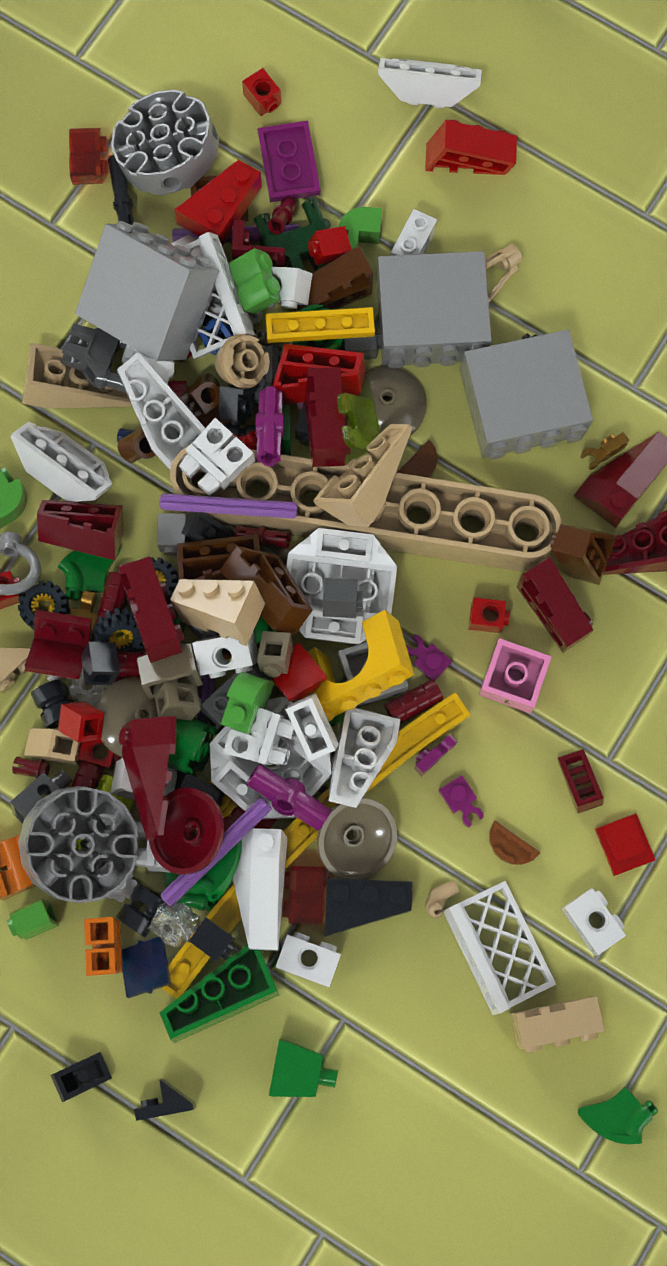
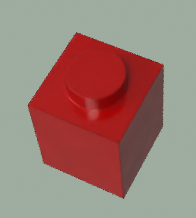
M345 226L315 231L308 242V250L310 256L314 257L316 265L330 263L352 250Z
M85 701L61 704L58 731L76 742L101 739L104 712Z

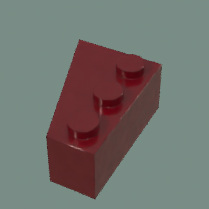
M340 367L307 368L305 413L312 467L345 466L346 455L351 454L350 438H346L348 420L347 417H344L345 399L342 396Z
M42 500L37 511L38 541L115 560L123 536V505Z
M151 557L118 566L150 663L182 653L180 641L184 640L180 625L173 624L172 620L177 619L172 603H166L165 599L169 598L165 583H159Z
M548 557L522 575L517 589L563 653L590 636L594 630L592 628L593 622L588 614L582 611L551 557Z

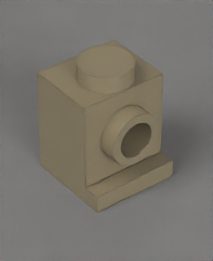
M262 632L257 661L260 672H264L266 676L279 677L280 673L288 674L291 653H293L290 633Z
M165 681L155 696L158 717L176 716V719L192 721L201 709V698L198 696L197 687L194 684Z

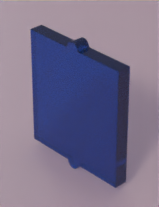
M159 936L145 942L140 940L138 944L122 949L123 978L127 998L143 993L151 994L153 990L171 984L164 937Z

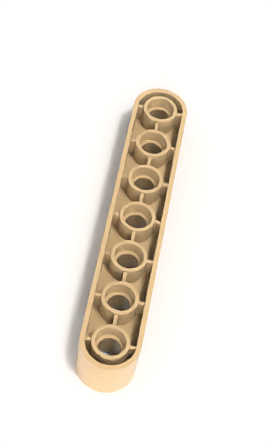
M187 447L177 454L170 469V480L174 494L297 503V516L294 519L205 513L221 524L253 528L266 526L269 530L290 531L291 535L309 537L318 528L373 534L384 550L515 571H528L550 557L552 554L550 547L552 536L555 532H558L560 524H562L561 517L555 506L547 499L538 495L395 473L384 505L374 522L369 527L348 526L318 506L308 507L300 501L301 496L306 492L320 493L334 475L339 478L349 469L348 465L312 467L311 459L281 454L280 462L275 463L274 466H264L263 463L257 461V450H251L256 461L248 468L245 467L224 490L219 487L211 495L194 486L196 478L206 475L201 468L191 478L180 469L179 465L183 461L182 458L187 454L185 450ZM263 483L268 486L269 492L262 498H252L247 494V489L252 484ZM413 508H420L428 513L430 519L424 524H415L408 519L407 513ZM465 517H475L481 521L483 529L477 533L468 532L463 529L461 520ZM519 525L531 527L536 533V539L529 542L519 539L515 534V528Z

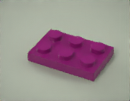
M308 121L257 128L270 203L282 201L283 198L285 200V197L297 199L321 195Z

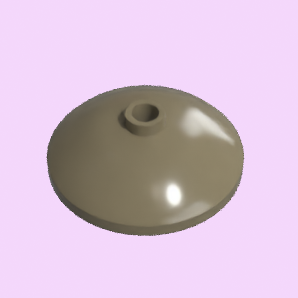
M379 367L365 372L361 393L348 396L347 399L348 416L354 428L367 439L374 440L390 424H407L412 427L411 436L420 427L426 411V398L419 382L412 375L398 368ZM388 395L392 400L386 402L383 400V397Z
M136 677L124 678L110 685L101 694L96 706L97 709L104 712L101 740L111 752L121 758L123 757L122 745L119 743V733L122 726L134 719H141L140 711L145 713L146 718L158 717L155 698L148 699L141 685V679Z
M367 797L362 798L357 808L342 804L335 805L317 833V851L320 860L331 873L342 879L362 880L379 872L390 860L397 842V827L392 814L384 805ZM353 829V834L347 837L348 831Z

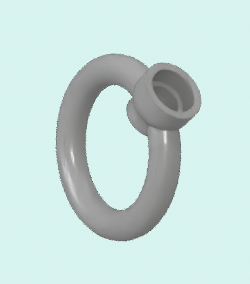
M15 532L2 533L0 535V553L8 557L19 554L30 565L29 574L22 581L15 584H0V595H16L27 591L37 582L41 573V564L36 553L29 547L21 544L19 534Z

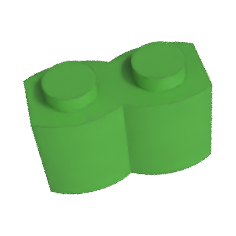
M255 248L229 263L232 279L237 286L239 301L244 311L253 314L280 301V285L277 279L272 276V260L267 253Z
M43 898L11 912V919L7 920L12 935H17L20 939L24 938L25 940L59 926L51 903Z

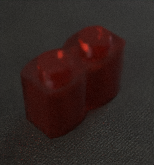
M100 128L69 129V171L72 185L103 184L104 176H108L107 160H103V152L108 151L107 136H102Z
M291 866L290 872H285L284 889H290L289 901L284 900L283 918H288V924L322 925L324 867Z

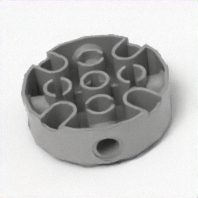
M159 91L137 100L128 108L129 113L124 116L122 121L118 120L113 129L111 148L126 179L138 190L155 195H166L168 193H176L184 188H191L209 171L218 155L219 136L204 103L197 98L187 96L183 91Z
M82 786L58 789L37 801L23 821L18 841L21 865L31 882L51 897L75 903L102 900L121 888L133 871L137 859L138 832L137 825L126 805L110 793ZM77 839H81V840H82V841L80 842V845L82 846V848H81L80 850H79V849H75V847L77 846V844H76V840H77Z

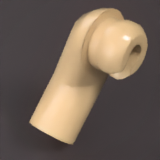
M454 880L433 888L429 892L425 904L428 915L433 918L442 916L446 898L459 893Z

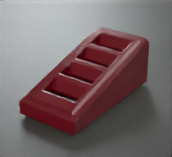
M584 749L558 757L561 771L577 813L602 806L604 797ZM582 762L581 766L568 770V765ZM583 772L586 773L585 776L576 778L574 780L571 777ZM586 783L590 784L589 787L580 790L576 789L577 786ZM593 794V796H590L588 798L582 800L580 799L581 797Z

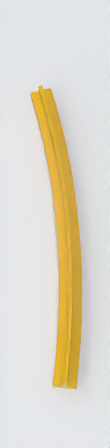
M456 692L398 732L395 747L365 794L422 749L471 716ZM329 788L316 800L331 810L338 803L328 801ZM296 818L283 831L288 838L285 870L317 839L318 830L299 818ZM234 884L206 916V918L228 934L232 932L242 919ZM193 934L156 982L157 986L175 999L187 991L211 958L189 942Z

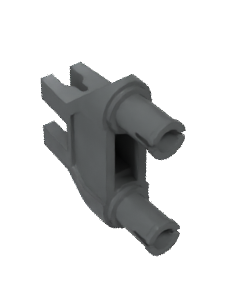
M73 323L69 342H65L62 350L61 363L80 370L89 383L96 388L103 389L107 386L127 394L119 374L111 371L117 351L121 350V348L125 349L127 344L100 328L93 329Z

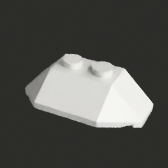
M380 58L378 75L400 101L407 102L410 105L429 104L436 108L452 107L480 87L482 70L408 59L389 60L387 58Z
M27 422L11 434L10 438L25 471L66 502L96 500L111 488L112 481L109 479L105 463L65 433Z

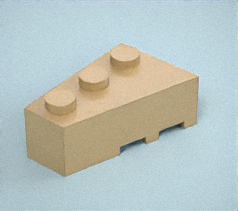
M180 579L170 599L183 623L207 632L209 630L219 633L220 637L225 639L228 637L234 638L244 646H247L265 605L255 582L243 580Z
M597 996L510 1013L517 1048L525 1049V1053L542 1050V1045L553 1043V1047L570 1044V1039L581 1037V1041L598 1038V1032L605 1031Z

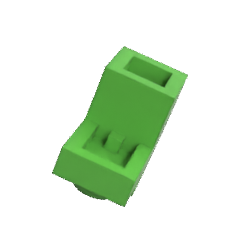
M359 207L350 210L343 216L339 227H346L352 250L358 247V242L379 244L382 208Z
M6 467L0 469L1 529L16 520L23 513L27 503V494L19 478L13 480Z
M241 672L235 678L228 691L227 697H230L221 725L250 734L259 707L266 708L274 682L247 672Z

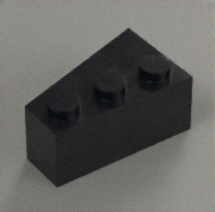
M327 878L325 937L410 912L412 910V882Z

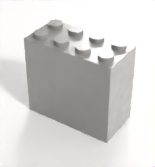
M118 221L117 224H105L75 314L155 361L187 359L190 346L195 338L219 270L210 266L211 262L200 256L194 257L190 255V250L186 247L174 246L168 243L169 238L166 236L148 232L149 228L144 224L133 222V225L122 221Z
M484 251L378 256L376 281L382 366H388L389 368H401L404 365L427 367L430 364L441 363L443 366H452L462 362L465 351L491 345Z
M569 329L464 352L460 373L482 458L499 459L504 457L505 453L515 451L516 454H522L530 451L532 447L550 448L555 446L557 442L567 440V443H573L585 436L593 422Z

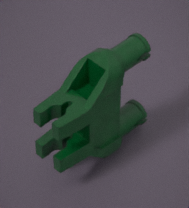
M316 198L311 199L312 203H310V200L302 203V208L309 221L307 226L274 234L268 228V223L271 220L269 213H263L264 218H262L261 214L254 218L262 238L260 246L285 248L287 268L305 270L302 261L307 259L310 260L314 272L329 264L316 265L314 257L310 256L308 250V242L315 231L330 229L331 227L330 221L323 217Z

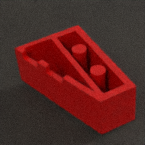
M445 120L426 143L425 171L433 172V167L449 168L450 173H457L458 168L473 169V174L506 175L516 165L517 135L508 134L502 130L486 129L480 125L463 124L458 120Z
M237 160L174 209L176 224L197 236L207 232L216 234L223 247L233 232L234 220L242 218L262 187L261 172Z
M285 344L273 387L282 391L283 405L305 402L307 368L340 367L342 396L359 395L366 374L364 354Z

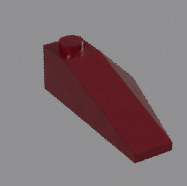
M657 432L595 471L586 479L574 494V497L617 528L667 465V437Z
M667 510L659 513L658 517L646 523L642 522L636 525V528L622 535H616L617 539L603 575L667 571Z
M176 716L134 719L122 726L119 733L122 757L146 839L150 841L164 835L168 799L164 796V790L172 777V771H168L167 767L169 754H175Z

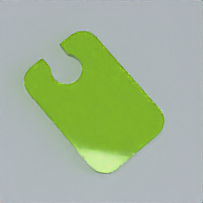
M348 393L339 394L337 396L339 413H347L351 421V427H342L346 445L349 448L368 451L366 449L367 445L380 434L374 403L368 398Z

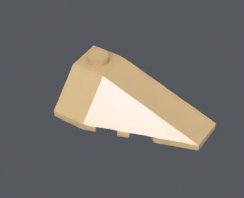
M30 343L22 404L43 408L132 407L128 394L107 386L103 389L96 388L89 383L80 370L62 364L61 358L63 353L61 349Z
M390 424L367 445L366 449L368 451L357 460L353 458L347 463L349 469L339 478L334 475L326 483L313 502L348 526L369 527L384 505L412 427L407 424Z

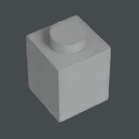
M158 514L157 545L159 551L164 552L165 555L178 556L177 543L187 542V537L181 534L187 520L186 514Z

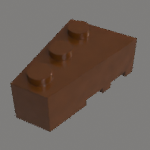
M360 245L312 273L308 305H297V309H294L295 312L315 304L323 305L330 310H336L372 294L373 271Z
M560 524L558 532H555L552 536L550 547L569 577L599 585L617 536L589 528Z
M258 534L177 543L179 579L228 580L220 572L221 568L236 546L260 551Z
M236 546L220 570L228 580L255 582L265 602L260 616L276 632L296 634L313 611L279 555Z

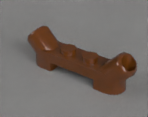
M202 373L191 386L177 397L197 418L202 413L207 414L219 403L220 384L212 374ZM141 426L118 441V451L121 457L129 463H134L142 458L149 459L156 455L151 450Z

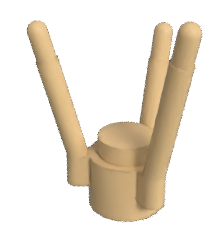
M509 244L504 249H500L485 258L486 269L496 264L502 271L508 270L489 293L488 303L512 274L519 270L517 264L522 261V255L513 244Z

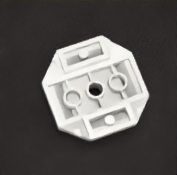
M318 528L288 553L286 568L313 609L299 629L305 638L359 645L366 641L362 626L364 620L383 610L388 611L390 614L392 613L397 565L373 534ZM325 578L358 580L357 591H363L362 608L356 607V618L323 617Z
M286 697L269 699L265 709L287 716L286 720L290 721L285 709L292 702H289ZM225 726L210 743L211 782L245 812L259 798H263L272 808L263 819L295 818L296 816L294 815L285 816L275 811L271 800L246 785L248 778L259 762L223 753L230 729H232ZM297 734L294 740L281 736L278 747L290 750L288 762L286 765L277 764L274 767L267 768L284 779L295 778L305 786V792L313 797L331 776L330 753L309 761Z

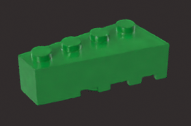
M247 943L239 952L229 957L225 963L206 975L202 981L192 989L187 990L159 1013L170 1040L176 1043L279 996V992L261 950L249 949Z

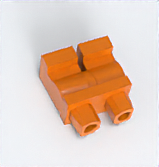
M20 835L0 842V871L7 868V870L0 872V900H6L35 887L21 865L18 844Z
M114 917L84 919L85 945H92V949L85 950L86 976L122 973L121 921Z

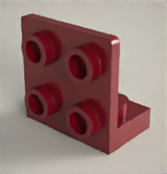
M234 220L232 238L233 260L255 248L270 256L273 264L272 267H286L285 248L251 246L250 231H245V220Z
M37 610L34 617V639L25 663V671L80 679L83 670L81 654L88 642H91L92 618Z

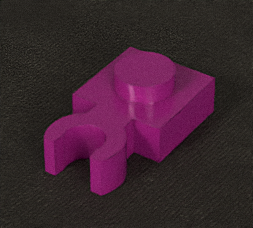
M414 634L412 639L417 643L418 647L410 649L406 645L409 656L418 658L413 665L429 680L434 679L436 681L452 664V661L434 644H431L426 649L423 646L422 638Z
M449 734L431 751L426 748L415 758L418 763L414 769L422 777L456 745L457 741Z
M462 775L438 790L453 814L459 810L462 812V822L467 828L472 825L468 820L470 813H475L479 820L484 818L483 812L478 807L472 806L471 802L476 800L477 797Z

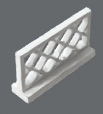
M210 232L199 236L200 239L183 246L190 250V255L193 249L201 247L203 258L211 262L210 266L219 270L195 338L190 346L194 359L220 349L229 339L217 336L222 321L230 325L233 336L237 334L255 335L248 314L244 311L239 301L237 286L232 279L229 264L219 237ZM213 296L220 299L223 305L219 316L207 311ZM206 314L217 319L212 333L201 329ZM198 332L210 336L207 347L202 350H198L195 342Z
M506 881L444 910L443 913L492 1015L500 1014L512 1006L556 985ZM498 890L502 891L506 899L504 909L490 905L492 894ZM487 896L485 903L479 901L480 899ZM472 903L482 906L483 910L480 920L476 921L469 918L464 907ZM488 909L502 914L498 928L484 924ZM506 916L516 919L519 925L516 935L502 931ZM482 928L496 933L492 948L481 943L479 936ZM500 935L514 940L510 954L496 949ZM519 942L529 946L531 950L529 962L515 957ZM494 954L509 959L504 974L494 970L492 966ZM513 961L527 966L523 981L509 976ZM534 968L541 971L546 983L540 986L527 983L531 969ZM507 980L521 985L518 997L510 1001L504 990ZM526 987L532 989V990H530V991L524 993Z

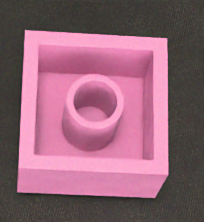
M499 638L486 671L479 696L531 713L535 708L552 656Z

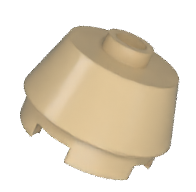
M237 334L230 337L224 343L215 358L217 373L224 381L239 388H251L257 385L263 376L268 373L270 364L268 352L264 353L262 346L257 342L260 341L259 339L245 334Z

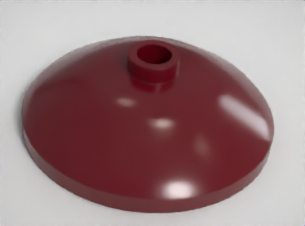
M180 788L166 795L168 806L164 835L155 840H149V845L154 858L164 869L175 874L189 875L206 868L218 854L223 841L224 822L219 806L209 794L195 788Z

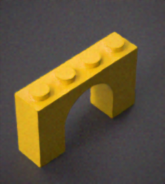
M383 610L362 622L368 644V658L361 672L347 682L336 683L328 656L316 647L307 651L325 673L327 680L322 682L318 689L305 697L316 693L328 721H331L335 716L347 710L354 709L358 704L370 698L377 697L381 692L395 685L402 684L406 679L414 676L400 623L388 611Z

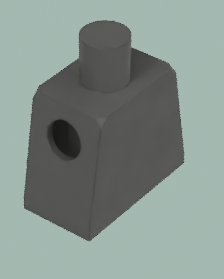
M62 769L51 779L45 773L41 774L10 802L13 815L23 824L24 819L37 801L44 798L42 797L43 794H50L55 790L66 788L72 782V779Z

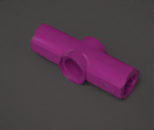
M270 386L259 391V413H256L257 461L263 463L264 466H274L275 463L281 461V438H284L283 393L276 387Z
M261 763L255 767L246 782L247 786L271 800L275 811L285 816L294 815L316 830L323 826L330 815V808L307 794L303 783L295 778L284 779Z

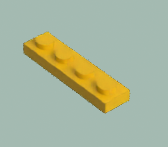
M373 307L266 314L268 343L375 336Z

